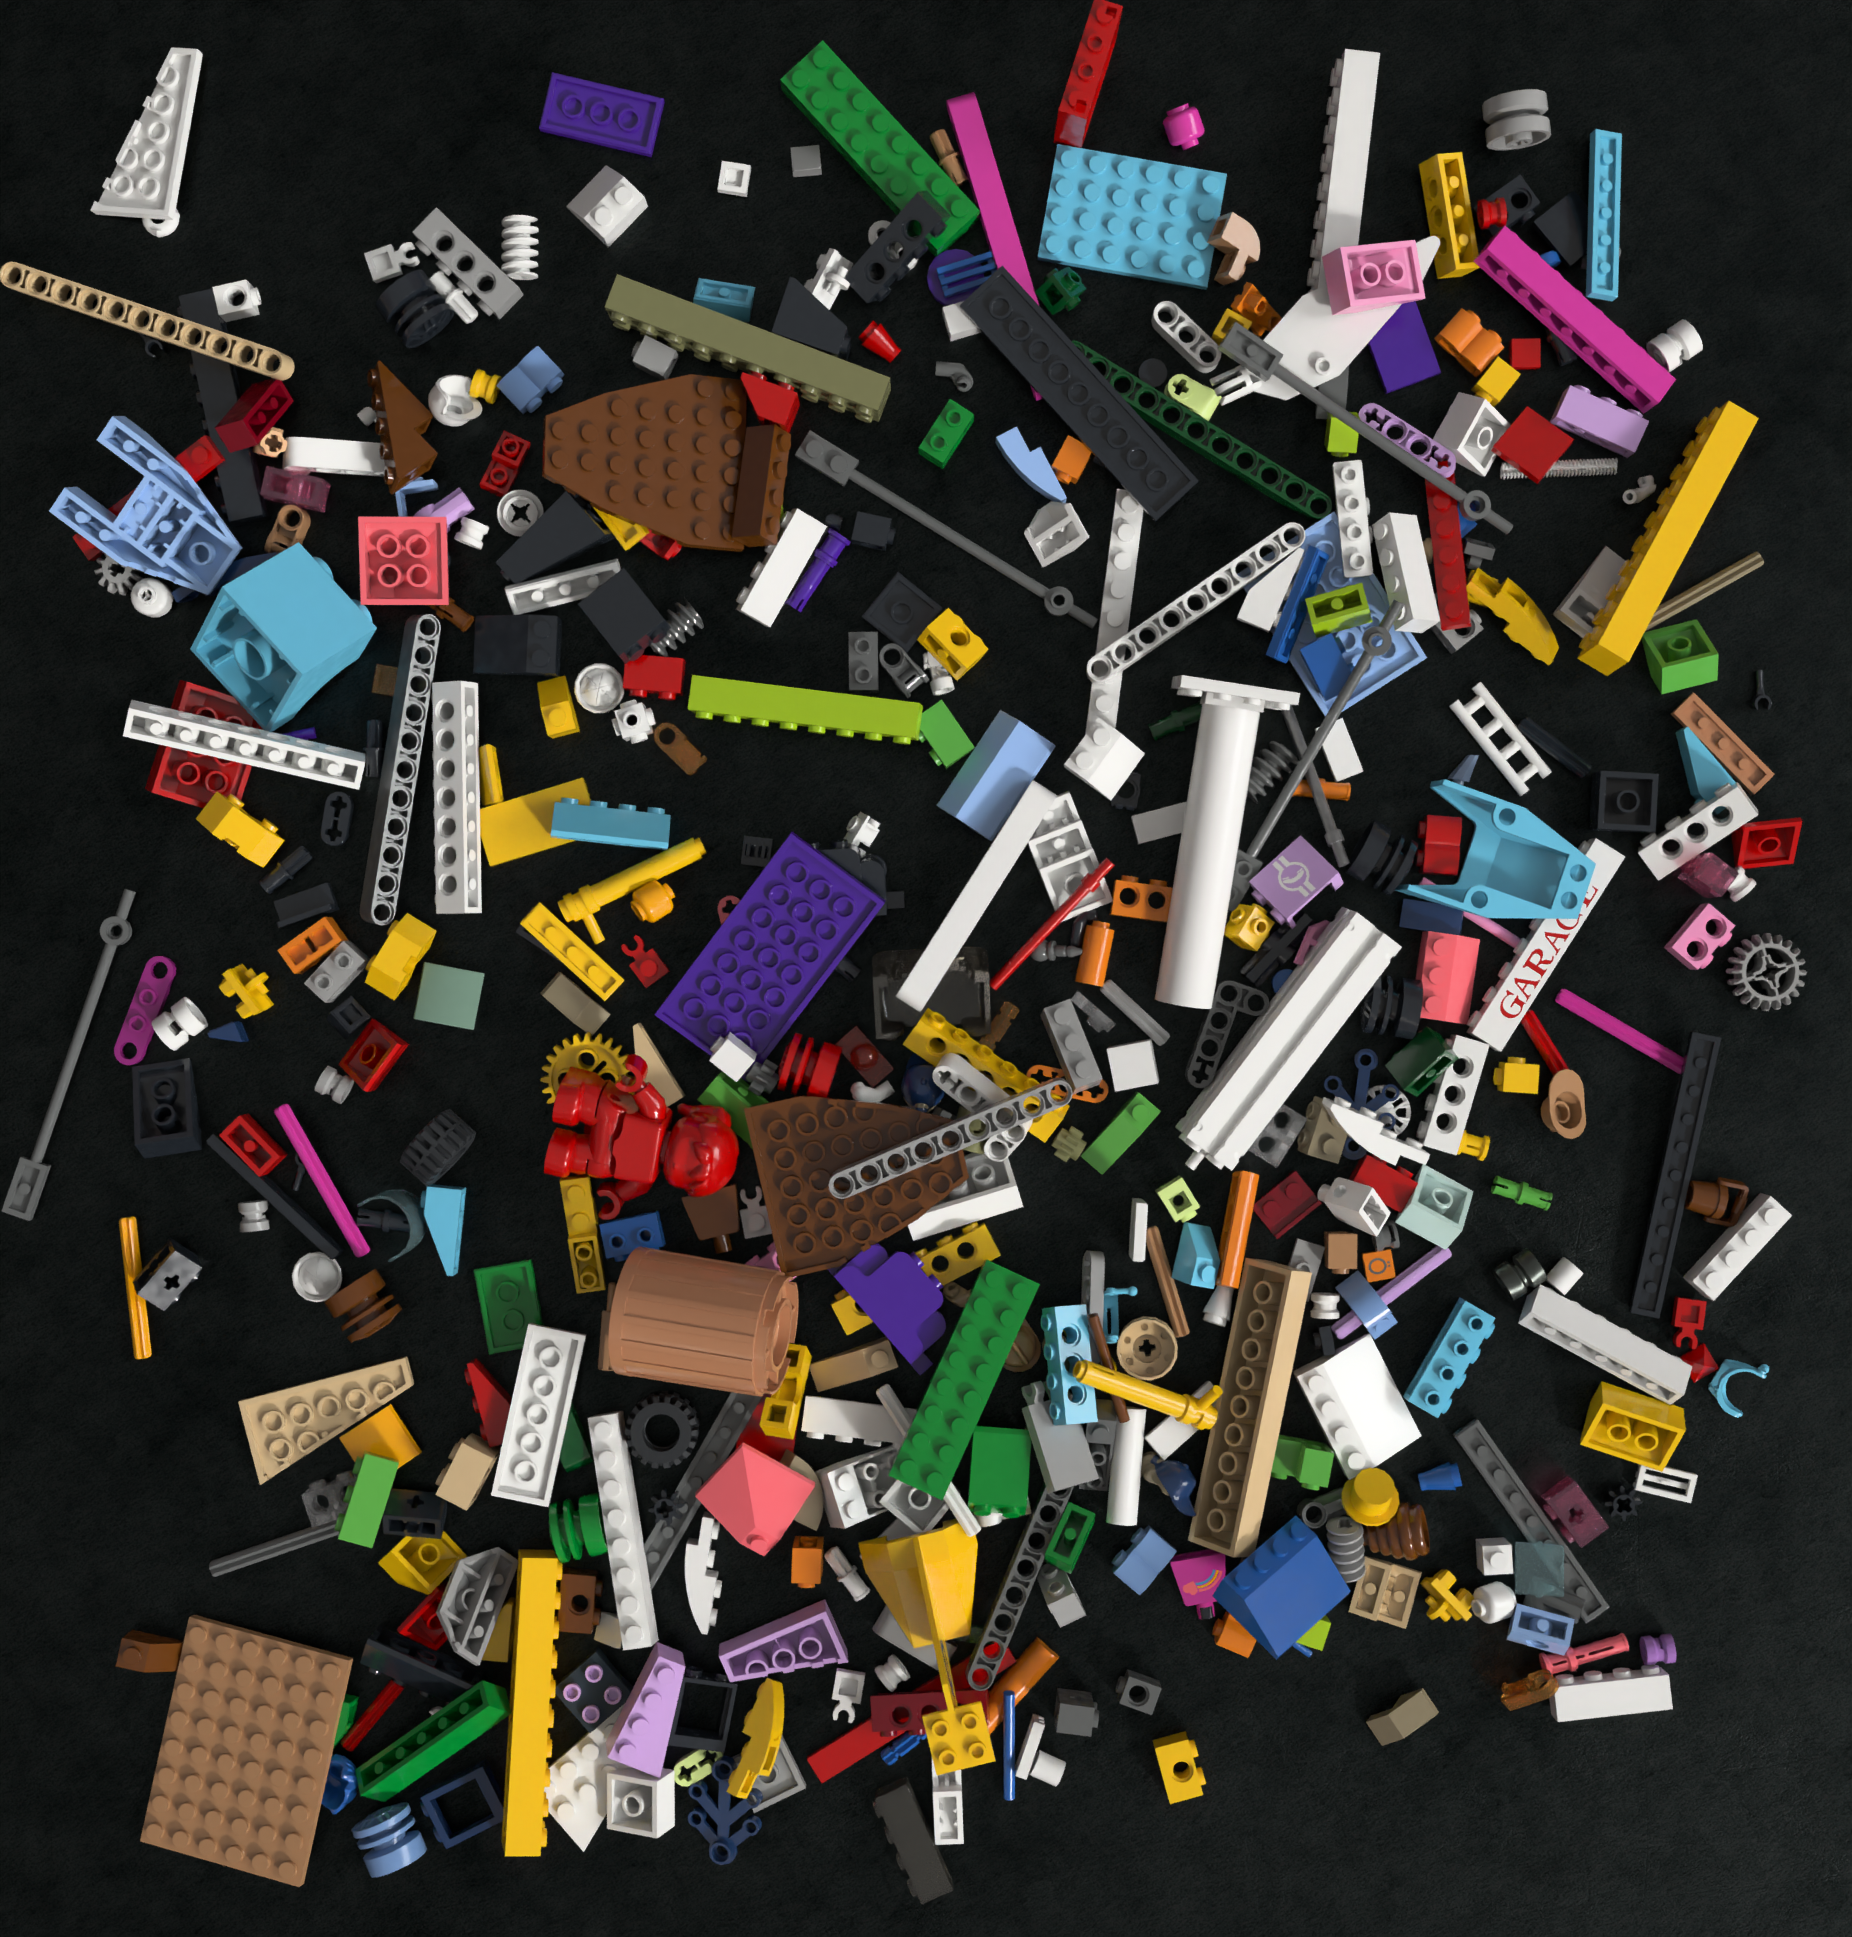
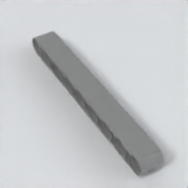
M1058 1077L1038 1084L836 1170L830 1177L829 1190L836 1198L844 1199L1063 1107L1072 1099V1088L1066 1080ZM1055 1085L1065 1086L1067 1090L1065 1097L1062 1099L1051 1097V1089ZM1035 1096L1039 1099L1040 1104L1036 1110L1028 1111L1024 1108L1023 1103L1027 1097ZM1009 1108L1013 1112L1012 1118L1008 1122H1000L996 1118L999 1109ZM975 1119H980L986 1124L984 1131L979 1134H975L969 1129V1124ZM950 1130L956 1132L959 1136L958 1141L954 1145L945 1144L942 1141V1136L945 1132ZM921 1142H926L932 1147L930 1154L924 1157L919 1156L915 1152L916 1145ZM892 1154H900L905 1162L901 1167L894 1168L889 1165L888 1158ZM866 1165H872L877 1169L878 1174L873 1179H866L862 1176L861 1169ZM846 1177L851 1185L847 1190H838L834 1186L835 1179Z

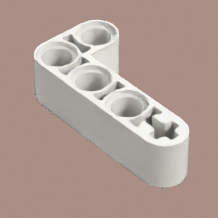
M306 437L285 438L287 446L285 452H283L282 472L284 474L303 476L308 475L310 472L380 477L384 475L385 463L384 460H381L379 454L381 443Z
M947 1053L942 1056L933 1071L932 1078L935 1084L971 1113L1010 1097V1095L955 1053ZM1001 1108L998 1110L996 1118L1000 1122H1008L1012 1118L1013 1112L1009 1108ZM1033 1119L1020 1124V1127H1013L988 1138L984 1145L986 1156L997 1162L1005 1160L1024 1140L1033 1123Z

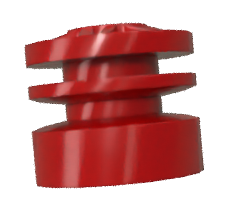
M795 1033L792 1041L785 1049L779 1067V1084L777 1089L785 1092L788 1081L792 1080L794 1084L791 1094L796 1095L801 1085L804 1084L807 1085L806 1096L827 1098L843 1047L824 1042L819 1052L816 1053L813 1052L814 1038L809 1037L804 1049L800 1047L803 1035Z

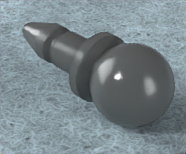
M1044 939L1030 956L1039 962L1045 961L1048 958L1054 961L1056 956L1074 957L1081 955L1083 950L1075 946L1057 945L1056 941L1048 942Z

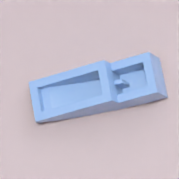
M1017 427L996 437L995 443L1004 458L1026 483L1051 501L1066 503L1067 497L1041 447L1030 452Z

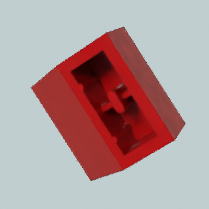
M751 371L750 375L742 372L741 380L760 425L775 424L789 433L800 406L798 394L794 392L795 388L784 382H778L777 385L766 381V376Z

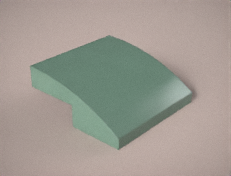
M424 962L413 1018L474 1030L484 973Z

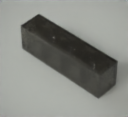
M907 1776L875 1790V1801H872L874 1810L878 1818L883 1817L887 1825L884 1828L885 1835L890 1844L895 1843L899 1853L895 1854L900 1869L902 1871L906 1869L910 1877L907 1880V1884L912 1896H918L921 1904H924L953 1891V1880L938 1846L935 1845L933 1834Z

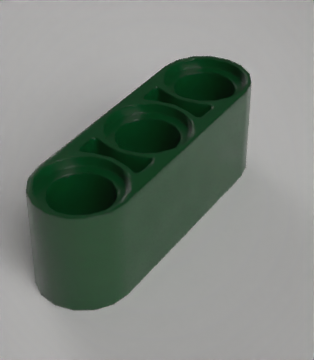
M571 1402L560 1453L561 1463L567 1473L594 1462L592 1447L573 1402Z

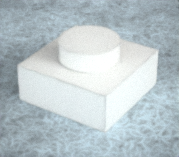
M722 161L718 192L747 197L751 166Z

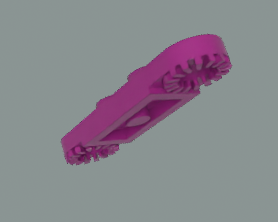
M155 956L146 963L114 1047L116 1059L124 1065L138 1064L146 1054L147 1047L155 1031L151 1023L161 1015L170 992L171 984L176 975L175 963L168 957ZM159 962H163L168 969L167 975L162 979L156 977L153 973L154 966ZM128 1042L133 1043L137 1048V1054L132 1059L125 1057L122 1051Z

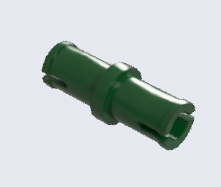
M1200 701L1178 712L1177 710L1171 711V715L1148 724L1154 740L1158 741V739L1178 730L1182 732L1185 730L1184 727L1199 721L1202 710Z

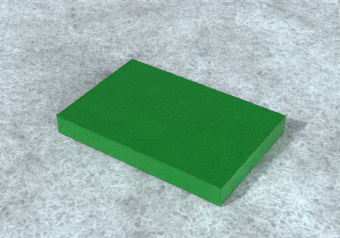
M532 1258L474 1269L489 1355L522 1349L528 1324L533 1323L544 1326Z

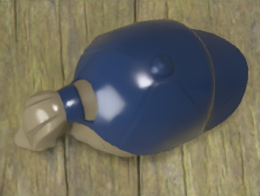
M916 1053L910 1057L901 1085L902 1095L911 1109L929 1113L941 1102L945 1091L938 1087L932 1078L936 1067Z
M1153 1451L1144 1453L1142 1455L1141 1477H1144L1150 1483L1158 1485L1165 1495L1171 1497L1175 1507L1181 1513L1187 1516H1196L1189 1498L1196 1486V1480L1189 1470L1188 1464H1183L1177 1460H1162Z

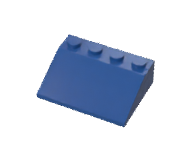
M1294 1516L1225 1576L1214 1592L1213 1597L1277 1660L1350 1593V1589L1318 1536L1297 1516Z

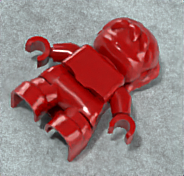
M631 1054L624 1061L626 1070L632 1071L635 1078H629L624 1074L618 1078L616 1083L611 1080H603L596 1072L570 1067L557 1091L552 1121L568 1126H575L581 1121L585 1123L584 1134H577L574 1131L557 1127L548 1145L544 1173L561 1178L574 1173L578 1175L588 1174L594 1178L614 1176L615 1179H621L617 1183L606 1181L600 1184L597 1190L600 1197L608 1196L613 1201V1203L607 1202L603 1205L598 1214L601 1219L609 1220L615 1218L625 1201L647 1193L656 1180L662 1166L668 1183L674 1187L684 1189L690 1197L709 1196L722 1189L732 1178L737 1165L739 1143L735 1132L731 1128V1115L723 1107L713 1105L690 1106L681 1103L677 1109L684 1117L676 1122L671 1131L672 1110L666 1107L665 1098L650 1082H644L648 1073V1066L641 1056Z

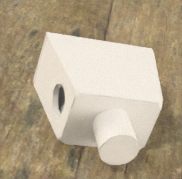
M1338 1177L1334 1180L1332 1186L1323 1184L1318 1191V1199L1327 1205L1338 1220L1375 1237L1378 1236L1391 1214L1373 1187Z

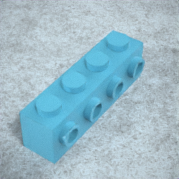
M1459 1298L1403 1397L1437 1418L1441 1413H1446L1451 1405L1452 1399L1450 1396L1454 1389H1459L1466 1378L1465 1370L1469 1363L1473 1364L1480 1354V1344L1484 1338L1488 1339L1495 1328L1493 1323L1495 1317Z

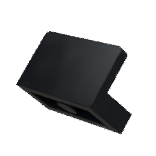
M328 882L273 901L280 919L276 924L278 928L282 929L339 910L331 884Z

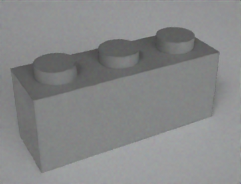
M1071 999L1044 1008L1041 1013L1042 1021L1073 1094L1099 1085L1103 1078Z

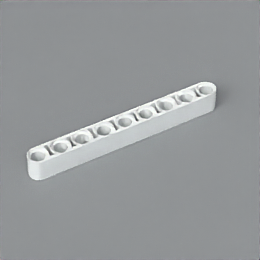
M1295 522L1285 524L1096 654L1087 664L1086 674L1088 679L1095 684H1103L1289 557L1302 546L1305 540L1304 528ZM1287 531L1295 532L1298 535V543L1288 544L1284 540V533ZM1268 547L1272 549L1275 558L1271 561L1263 560L1259 554L1262 548ZM1239 564L1247 565L1251 570L1250 576L1246 578L1238 576L1235 567ZM1216 580L1223 581L1227 586V591L1223 594H1216L1212 590L1211 584ZM1191 597H1198L1202 600L1203 608L1193 611L1188 607L1187 600ZM1168 613H1173L1178 617L1179 624L1175 627H1168L1164 624L1163 617ZM1143 630L1152 631L1155 635V641L1150 644L1143 643L1139 638L1140 632ZM1120 646L1128 647L1131 651V657L1128 660H1120L1116 657L1115 650ZM1095 663H1103L1106 665L1108 672L1103 677H1097L1092 673L1091 667Z
M1032 780L895 997L921 1012L1056 799V794Z

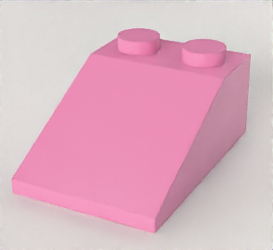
M1415 240L1340 247L1322 257L1332 315L1358 313L1425 299Z

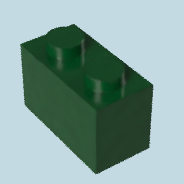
M1426 1026L1423 1030L1417 1032L1412 1041L1403 1049L1397 1051L1385 1066L1405 1091L1417 1097L1459 1057L1439 1033Z

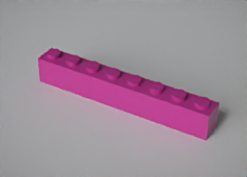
M1506 226L1500 229L1488 241L1474 259V262L1643 414L1662 400L1676 380L1665 367L1657 363L1647 354L1645 349L1637 345L1621 328L1617 327L1600 309L1596 308L1579 290L1567 282L1558 271L1547 264L1537 252L1527 246L1516 233Z

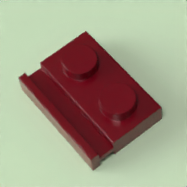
M1294 1170L1256 1200L1253 1211L1274 1237L1278 1239L1322 1203Z

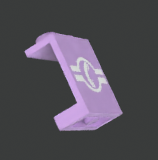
M1301 835L1249 881L1254 890L1251 894L1261 906L1267 904L1272 909L1270 914L1280 925L1286 923L1291 929L1297 926L1292 917L1327 885H1330L1336 891L1344 883L1339 872Z

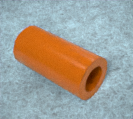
M1093 920L1092 926L1086 925L1082 944L1083 953L1079 959L1076 982L1103 987L1114 936V930L1109 929V923Z

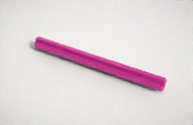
M1567 989L1559 991L1555 999L1558 1004L1681 1075L1683 1057Z
M283 1104L274 1110L276 1117L354 1255L358 1258L366 1255L370 1251L367 1242L290 1106Z

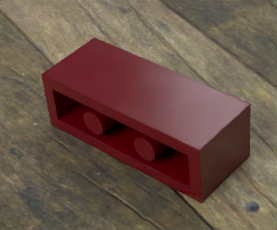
M271 378L252 384L217 424L215 429L230 453L256 446L292 404L293 399L282 380Z

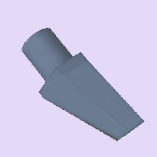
M1467 755L1448 776V779L1464 786V782L1470 781L1479 755Z

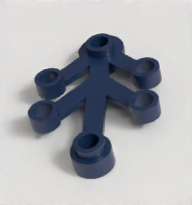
M1362 1049L1355 1055L1354 1062L1359 1072L1354 1101L1342 1087V1081L1339 1077L1329 1076L1324 1082V1087L1328 1092L1352 1103L1350 1107L1358 1111L1361 1107L1375 1112L1387 1102L1397 1100L1400 1095V1090L1396 1085L1388 1084L1384 1086L1379 1095L1366 1104L1370 1072L1378 1065V1056L1371 1049ZM1365 1054L1371 1057V1063L1368 1066H1364L1361 1063V1057ZM1331 1079H1336L1339 1083L1336 1090H1331L1328 1087V1082ZM1393 1087L1396 1090L1394 1098L1386 1096L1385 1091L1387 1088ZM1391 1113L1381 1114L1378 1118L1380 1121L1384 1116H1389L1392 1119L1391 1126H1383V1128L1392 1129L1396 1124L1394 1115ZM1347 1135L1342 1154L1351 1160L1364 1157L1367 1150L1360 1144L1357 1151L1350 1150L1349 1142L1353 1139Z
M729 1756L719 1757L712 1766V1775L719 1781L718 1805L708 1795V1786L703 1780H699L689 1787L690 1797L697 1800L703 1808H693L688 1815V1822L691 1826L696 1827L710 1843V1858L719 1865L731 1863L737 1855V1846L749 1836L756 1835L762 1827L760 1818L750 1815L744 1821L742 1828L730 1836V1825L749 1809L758 1807L763 1799V1795L759 1789L752 1788L749 1795H754L757 1799L756 1802L752 1801L748 1795L747 1799L743 1798L730 1809L731 1794L726 1791L729 1787V1777L737 1768V1764ZM723 1763L726 1764L730 1768V1770H726L723 1767ZM695 1787H699L702 1793L696 1792ZM707 1813L717 1823V1833L706 1822ZM694 1814H698L701 1820L695 1819ZM748 1822L754 1823L756 1829H752L748 1825ZM720 1846L725 1847L728 1852L722 1851Z

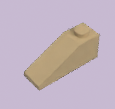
M637 1023L634 1025L635 1054L641 1056L648 1066V1073L644 1082H650L665 1098L666 1107L686 1095L642 1024Z
M885 1336L810 1364L809 1369L817 1391L820 1392L892 1370L899 1366V1361L892 1343Z

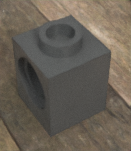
M1127 1669L1125 1676L1119 1677L1115 1693H1118L1119 1704L1152 1715L1162 1687L1159 1680ZM1139 1685L1144 1688V1692L1140 1696H1132L1129 1694L1130 1689L1133 1686Z

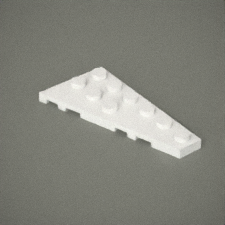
M171 47L156 77L158 83L151 97L147 96L142 105L145 107V110L140 120H135L116 158L117 166L111 178L107 177L102 186L105 190L99 202L95 201L91 208V211L96 215L174 220L203 56L198 49Z
M625 1704L594 1731L588 1732L548 1767L550 1769V1787H544L546 1799H549L548 1812L583 1852L607 1814V1772L633 1768L612 1760L607 1756L606 1741Z

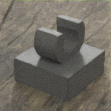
M1464 537L1462 543L1463 553L1469 554L1466 561L1467 568L1473 570L1480 568L1482 558L1492 560L1495 552L1493 544Z

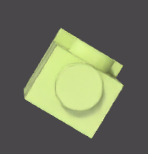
M1180 1175L1155 1190L1175 1222L1181 1220L1184 1223L1197 1215L1195 1210L1200 1208ZM1181 1195L1183 1203L1178 1206L1174 1205V1197Z

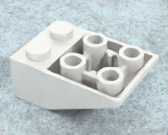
M1605 546L1552 615L1582 638L1588 632L1591 633L1595 626L1592 623L1593 618L1600 608H1605L1608 602L1605 599L1606 594L1613 584H1618L1621 578L1618 572L1625 560Z
M893 1445L837 1462L815 1472L822 1487L823 1505L830 1527L845 1529L888 1510L879 1501L897 1480L890 1477L888 1472L899 1449L892 1448Z

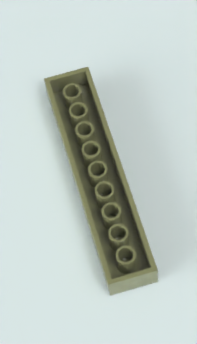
M618 274L605 305L611 321L614 322L613 325L621 330L629 331L632 328L640 331V336L643 338L647 335L655 340L657 338L668 342V347L683 352L685 348L695 352L694 356L706 362L714 359L721 362V367L732 372H737L740 369L748 372L750 375L751 371L766 376L767 380L774 382L776 385L778 382L787 383L793 386L795 391L801 392V397L815 403L818 402V399L829 403V408L844 413L846 409L856 413L855 417L867 423H871L872 420L879 422L891 391L890 377Z

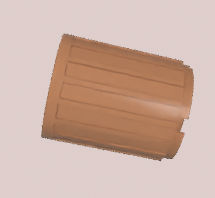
M637 1247L631 1252L623 1266L612 1302L608 1333V1349L612 1369L619 1375L762 1397L764 1393L775 1394L779 1390L789 1367L790 1359L785 1358L789 1343L795 1342L798 1321L796 1282H789V1280H793V1277L785 1276V1273L780 1272V1270L648 1247Z

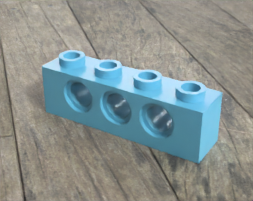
M1086 1304L1042 1309L1041 1327L1045 1334L1044 1357L1048 1364L1046 1381L1051 1395L1049 1412L1053 1419V1425L1098 1422L1095 1389L1078 1382L1072 1375L1077 1361L1088 1360L1092 1362ZM1063 1330H1065L1067 1334L1066 1342H1064L1062 1339ZM1066 1359L1069 1361L1070 1364L1069 1371L1065 1369L1064 1364ZM1069 1388L1072 1390L1073 1393L1071 1401L1069 1400L1067 1395Z

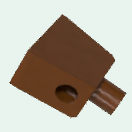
M737 1183L725 1185L722 1189L709 1196L690 1197L688 1194L684 1195L682 1202L698 1239L712 1238L716 1254L732 1250L729 1234L740 1230Z

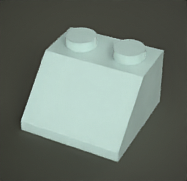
M1423 1164L1414 1178V1181L1418 1184L1402 1213L1398 1212L1395 1223L1446 1250L1463 1230L1474 1191Z

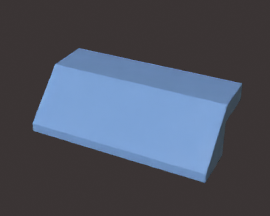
M1000 710L937 806L962 821L973 831L993 841L1056 746L1021 721Z

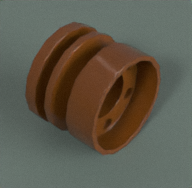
M376 1269L323 1302L333 1318L346 1313L349 1316V1319L340 1327L342 1331L353 1324L357 1328L356 1332L346 1337L350 1343L368 1338L391 1323L397 1313L403 1310L399 1304L388 1311L385 1308L384 1304L395 1298L393 1294L379 1299L377 1293L386 1283Z

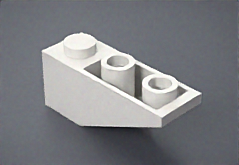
M1298 548L1248 591L1237 620L1268 633L1271 627H1277L1282 612L1279 611L1280 605L1283 600L1287 601L1293 587L1290 582L1294 573L1298 574L1304 559L1302 557L1304 549Z

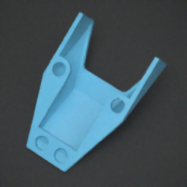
M1446 779L1431 782L1430 788L1474 823L1475 830L1455 884L1398 885L1395 891L1484 918L1578 919L1596 863L1524 807Z

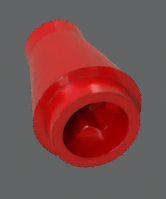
M874 320L858 337L863 342L862 346L883 357L889 363L901 351L882 324L878 325Z

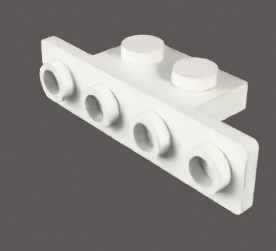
M1362 461L1335 462L1332 465L1343 577L1371 576L1373 574L1370 543L1373 541L1371 526H1368L1367 515L1370 513V503L1368 497L1365 498Z

